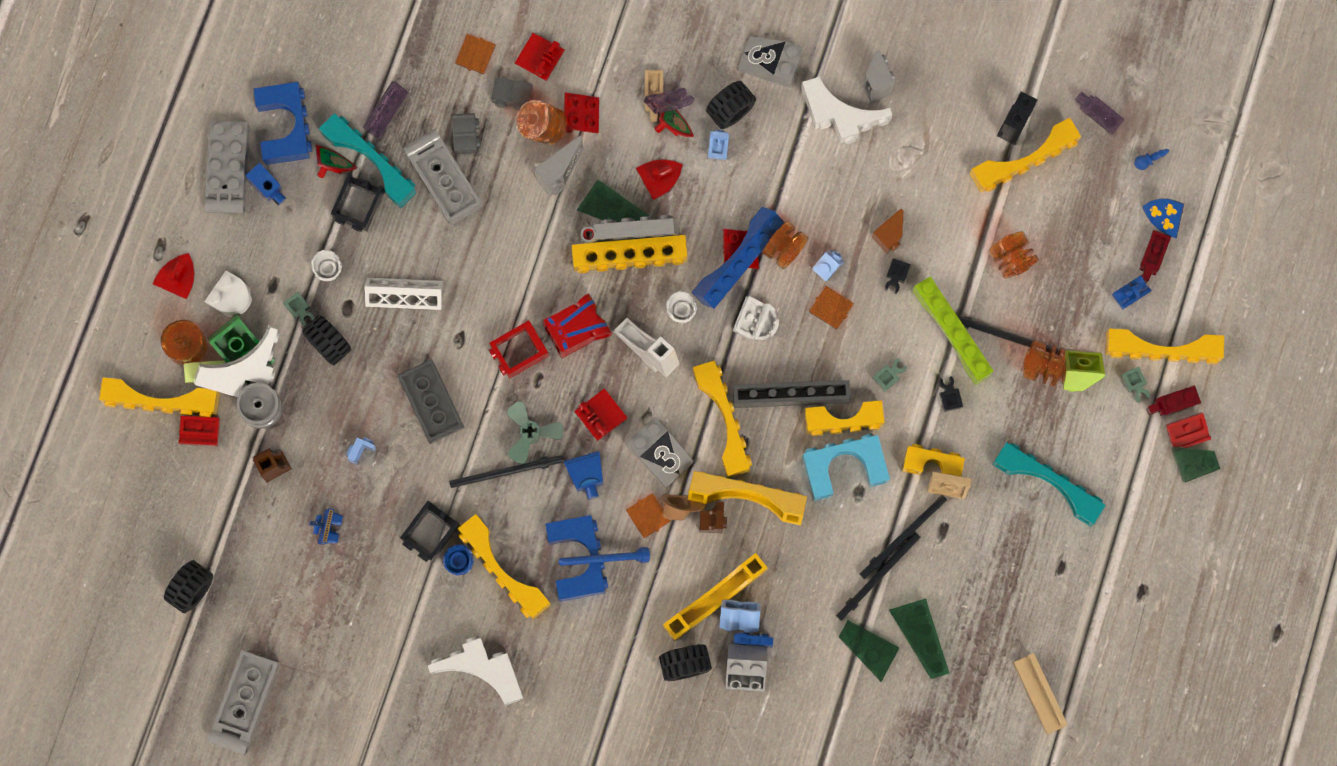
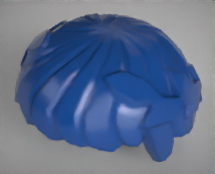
M463 544L448 548L443 557L445 569L453 575L468 573L474 563L472 551Z

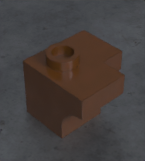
M268 448L252 457L254 464L266 483L292 469L282 451L272 453L271 449Z
M716 502L713 509L700 511L699 533L723 534V528L727 529V517H724V502Z

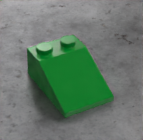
M237 314L207 338L226 363L243 357L260 342ZM272 357L271 362L268 361L267 363L272 365L275 359Z

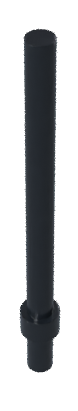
M958 316L967 329L970 327L1057 356L1059 350L1057 348L973 321L972 318L967 316Z
M562 455L551 458L546 456L539 458L538 461L450 480L449 483L450 487L454 488L537 468L546 469L550 465L563 463L564 460Z
M941 495L877 557L874 556L869 561V565L859 575L865 579L874 570H878L882 566V562L935 513L947 499Z
M915 532L853 598H849L845 602L846 605L836 617L842 621L851 610L854 611L859 606L858 603L921 537Z

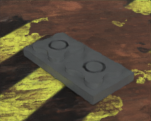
M432 359L397 375L429 444L465 428Z

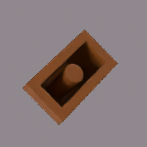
M902 208L872 234V238L886 254L890 250L894 252L901 246L904 215Z

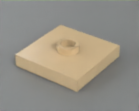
M933 472L927 492L965 499L972 479Z

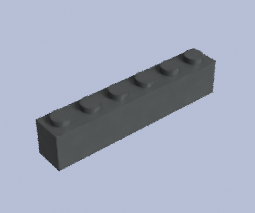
M849 380L734 385V408L848 404L850 402Z

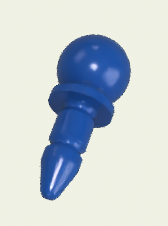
M1169 149L1159 150L1151 155L1148 153L1145 156L1140 155L1136 157L1134 165L1139 170H1145L1149 165H1153L1152 161L1164 157L1169 152Z

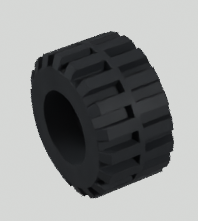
M736 81L722 89L710 101L706 112L720 129H725L737 123L752 109L756 102V97L742 81Z
M318 315L302 330L305 338L331 365L335 366L351 351L350 344L324 316Z
M195 560L189 561L178 570L169 582L164 593V600L184 614L189 612L201 601L208 591L213 580V573Z
M703 644L681 647L667 651L659 656L665 681H677L695 677L712 669L707 646Z

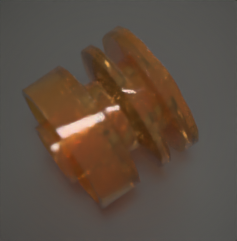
M531 100L520 108L517 114L516 125L523 137L541 144L551 145L557 143L563 137L567 121L564 112L558 107L539 100Z
M1024 231L1003 237L988 250L995 262L1004 260L998 266L1000 271L1005 270L1001 274L1004 279L1026 272L1039 261L1037 255L1031 256L1035 252L1033 248L1024 250L1030 243Z
M1033 340L1030 349L1027 350L1025 355L1022 378L1036 381L1038 375L1042 374V384H1046L1048 377H1050L1049 386L1055 387L1064 369L1066 348L1060 347L1058 354L1055 355V345L1051 347L1048 353L1046 352L1045 342Z

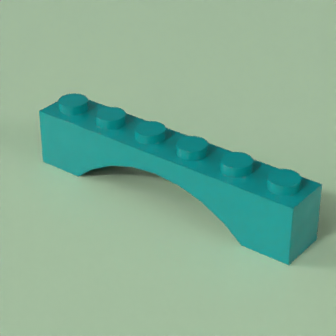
M334 113L319 128L321 135L334 147H344L357 151L371 160L383 177L387 197L401 209L416 194L414 188L416 185L409 178H403L401 176L402 172L395 165L392 167L387 163L389 161L388 158L382 153L378 154L374 150L375 146L367 140L365 142L361 138L362 134L356 128L352 130L348 126L349 122L342 115L338 117Z
M1006 442L993 462V466L1007 475H1030L1050 483L1066 498L1075 518L1090 527L1095 524L1106 506L1102 503L1103 500L1100 497L1089 495L1084 487L1078 484L1076 486L1073 485L1065 475L1054 473L1053 468L1049 465L1040 464L1033 455L1029 453L1024 454L1016 444Z

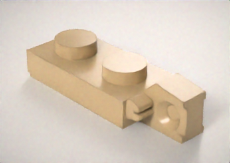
M645 70V111L650 112V122H658V112H661L663 105V70Z

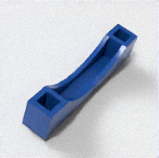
M761 207L751 219L746 236L735 253L721 267L704 277L691 293L703 305L715 309L785 222L774 210Z

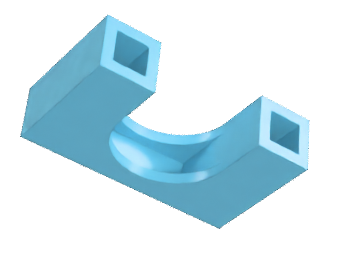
M867 434L862 436L860 440L854 441V438L844 440L843 444L836 445L835 443L825 445L823 449L817 450L815 447L805 450L806 453H803L802 458L814 501L833 496L828 466L834 458L840 455H852L862 462L870 487L889 482L890 477L878 435Z

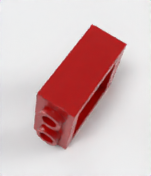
M529 320L489 343L491 347L489 352L494 360L498 359L500 362L498 368L502 375L507 374L509 379L549 357L547 349ZM526 331L538 353L509 368L497 346Z

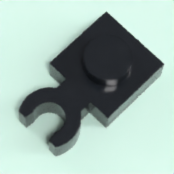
M892 259L886 276L891 280L886 283L885 291L888 290L890 285H893L896 288L894 294L899 292L900 285L898 282H905L911 264Z
M952 376L949 377V385H945L943 379L939 380V386L944 389V392L939 393L944 412L963 408L959 388L953 389L954 378Z

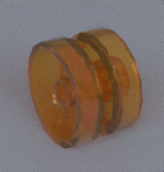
M786 221L774 233L762 253L769 259H773L778 255L776 265L783 270L794 261L809 239V236L802 231L794 235L796 226L789 221Z
M185 319L176 320L168 324L161 336V347L164 353L178 365L184 366L183 364L200 362L208 348L207 339L201 329L193 322Z

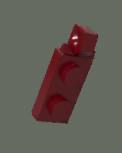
M1153 230L1140 263L1139 270L1143 271L1142 278L1146 284L1150 280L1151 274L1156 276L1171 239V236Z
M1194 385L1161 396L1154 400L1156 404L1150 405L1146 409L1148 415L1159 412L1160 416H1167L1200 405L1202 402Z

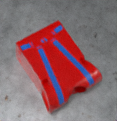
M589 293L584 295L576 304L543 320V327L561 359L593 341L602 340L612 335L605 320L597 315V306Z

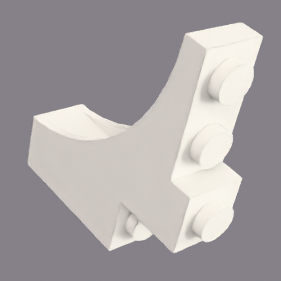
M820 77L802 82L801 89L815 129L819 127L825 129L833 123L840 144L844 142L846 144L853 143L859 136V130L864 132L871 129V126H884L892 119L890 108L862 110L841 102L828 91Z
M628 318L614 330V333L640 356L642 361L654 372L659 371L667 377L679 365L675 349L662 337L658 340L652 338Z
M269 324L260 342L249 353L237 360L219 365L199 363L193 381L194 384L238 397L242 389L247 386L245 380L268 385L269 381L272 382L275 376L273 366L267 362H271L274 353L272 350L273 343L276 344L279 339L280 333L277 332V327Z
M476 636L466 639V643L462 644L465 652H453L449 654V658L443 660L440 657L432 660V664L428 665L432 675L445 671H459L485 680L498 692L505 706L524 699L509 655L499 652L493 654L492 659L489 660L482 639H477Z

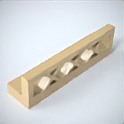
M1032 653L1013 662L1046 734L1048 735L1068 726L1035 654Z

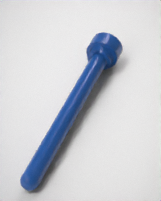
M640 547L635 552L560 558L558 563L561 566L625 560L648 563L650 561V551L648 547Z

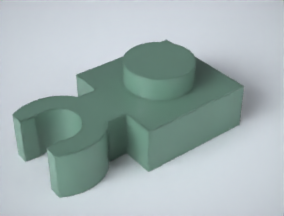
M299 292L283 302L294 319L300 316V322L304 327L307 326L305 323L307 317H310L312 320L315 319L312 313L306 312L310 309V306Z
M899 358L893 362L892 368L885 365L872 377L884 392L900 379L897 374H902L907 369V366H904L902 369L897 367V364L900 362Z
M1139 366L1120 375L1128 392H1135L1134 399L1137 403L1141 402L1139 394H1144L1146 399L1150 398L1149 391L1143 388L1147 382Z

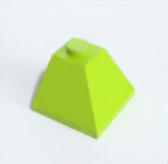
M1064 350L1062 368L1063 390L1070 392L1084 391L1105 377L1102 353Z

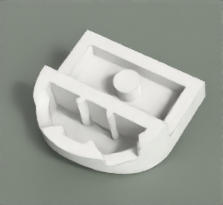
M225 271L204 302L223 315L233 317L232 315L238 313L243 314L249 308L252 302L251 289L240 278Z
M746 296L732 331L749 340H765L775 334L778 329L779 319L776 317L773 306Z

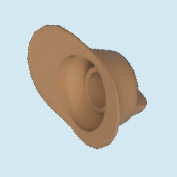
M664 494L661 496L664 502L662 515L666 519L682 521L686 519L690 512L701 511L706 507L703 503L687 500L688 495Z

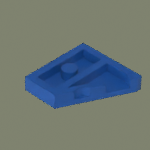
M750 633L734 634L733 644L773 647V638L769 637V634L753 636Z

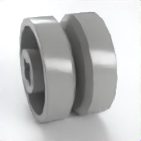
M252 383L244 387L236 400L237 411L240 417L249 426L257 429H267L275 425L283 411L282 402L278 394L269 385L263 383Z

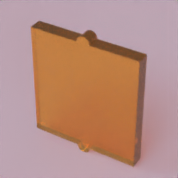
M467 34L455 64L467 68L468 71L473 70L484 74L496 44L485 41L482 37L477 38Z
M825 286L819 297H816V301L809 313L837 330L842 321L847 319V314L854 303Z
M653 493L642 500H637L636 504L626 509V512L643 538H646L655 531L659 532L660 528L671 522L670 519L663 517V508Z

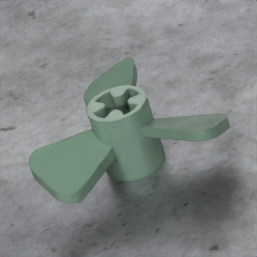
M521 401L508 408V416L521 427L520 433L522 438L508 451L509 457L517 463H526L530 444L538 442L540 437L555 440L562 439V423L554 422L539 427L537 423L529 421L525 405ZM536 429V432L532 433L533 437H528V433L525 430Z

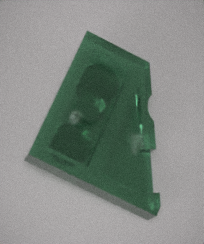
M1171 447L1182 481L1185 483L1221 469L1216 454L1212 450Z

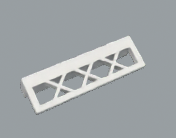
M367 278L365 284V307L441 310L443 281ZM370 293L378 294L381 299L379 301H370ZM391 294H396L400 300L392 302L388 297ZM415 295L420 300L416 303H411L407 297ZM437 296V304L429 303L426 298Z

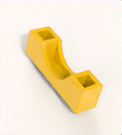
M882 400L863 402L860 411L849 419L833 417L826 410L825 406L805 408L804 411L807 434H812V436H822L824 432H831L832 435L841 434L844 430H850L851 433L860 432L863 428H869L870 431L881 429L880 427H883L885 423Z

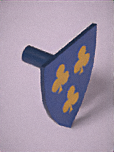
M1159 198L1142 206L1148 219L1159 231L1177 238L1184 203L1168 198Z

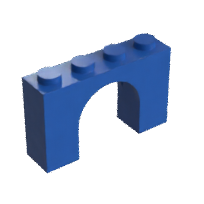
M298 82L253 88L255 105L258 112L284 109L295 116L294 129L288 136L282 139L260 142L262 159L265 165L310 159L309 152L313 151L311 141H308L307 134H310L309 123H305V117L308 116L306 105L303 106L302 100L305 99L304 87L301 88Z
M591 515L545 523L549 545L574 541L583 544L589 550L590 555H599L598 550H602L600 538H595V531H598L597 522L592 520ZM604 562L590 563L588 569L580 576L556 580L559 602L606 594L605 589L608 588L607 577H603L601 571L605 569Z

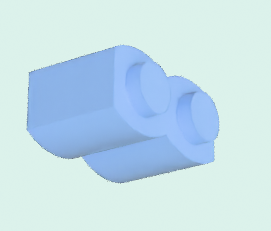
M722 600L720 628L726 631L758 632L761 604Z

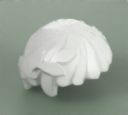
M329 250L317 252L311 261L315 277L322 281L335 280L342 269V263L338 255Z
M678 291L673 293L667 300V313L673 321L686 323L696 314V303L689 293Z

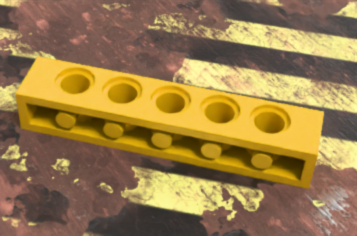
M685 235L574 244L572 245L574 271L588 273L589 270L597 269L598 272L608 271V268L625 270L631 266L645 268L646 265L653 264L655 267H661L665 263L682 265L684 262H687ZM665 248H670L673 253L665 255L662 251ZM646 250L654 252L651 257H646L643 253ZM631 251L635 256L629 259L625 257V253ZM613 253L616 255V258L608 260L606 255ZM595 255L597 259L594 262H590L587 260V257Z

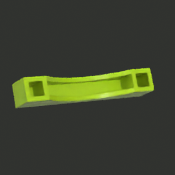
M931 276L915 285L912 292L922 307L932 316L944 332L974 385L976 386L990 377L994 370Z

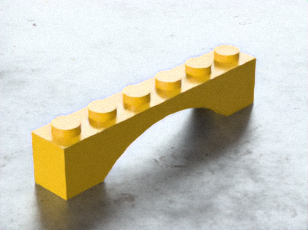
M1069 117L1054 125L1045 143L1029 156L1009 162L987 160L972 168L970 176L980 193L984 191L990 192L997 187V184L1001 182L1005 184L1013 179L1012 176L1028 172L1030 170L1029 167L1033 165L1036 167L1040 166L1050 156L1055 158L1062 153V150L1074 148L1078 145L1081 135Z
M1109 328L1106 332L1105 355H1111V358L1130 356V359L1134 360L1148 357L1151 361H1159L1161 358H1164L1170 362L1187 360L1188 363L1206 361L1207 364H1218L1224 358V335L1205 334L1198 340L1186 345L1164 347L1145 342L1128 329Z
M714 360L694 366L693 374L698 389L715 402L725 420L727 443L722 456V463L727 478L750 472L749 466H752L751 458L749 455H745L744 448H746L744 438L739 436L738 430H740L738 419L733 418L732 412H734L732 401L727 400L726 394L729 392L726 383L721 381L720 376H723L720 365H716Z
M102 377L99 400L104 403V406L115 408L116 405H122L123 408L130 410L140 407L148 412H154V409H158L166 414H173V411H176L185 416H192V413L199 414L200 417H211V415L217 416L220 393L211 389L196 388L180 397L160 399L136 392L122 379Z
M694 471L687 499L703 504L728 498L745 499L768 508L783 522L801 525L807 496L800 493L786 492L779 488H768L761 484L746 483L743 480L715 476L703 471Z
M476 514L458 528L460 532L459 538L464 544L468 542L473 547L471 551L477 559L479 557L485 562L483 564L484 568L489 574L493 572L497 576L495 581L502 589L504 587L508 589L510 593L507 595L514 604L518 601L522 606L520 611L526 618L530 616L534 620L551 605L538 588L517 582L500 568L491 551L489 529Z
M755 553L712 589L665 622L663 628L673 641L676 642L719 609L722 605V600L732 599L767 572V566Z

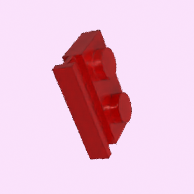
M1201 412L1165 425L1174 452L1211 440L1204 414Z
M181 416L178 443L181 445L218 446L221 419L217 417Z

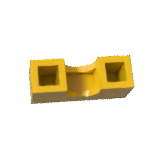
M912 444L906 449L902 471L921 475L924 465L933 462L940 467L941 473L961 477L965 458L961 457L959 453L950 452L945 454L940 449L931 448L926 450L921 445Z

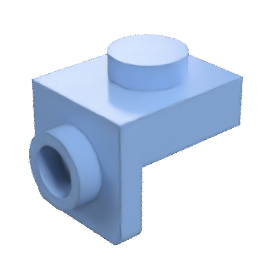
M724 130L710 132L708 158L727 160L729 133H726Z
M829 250L825 252L812 270L822 279L828 281L845 261L840 253L835 250Z
M365 437L363 439L357 438L354 445H350L346 455L349 462L357 465L364 448L375 452L374 442Z

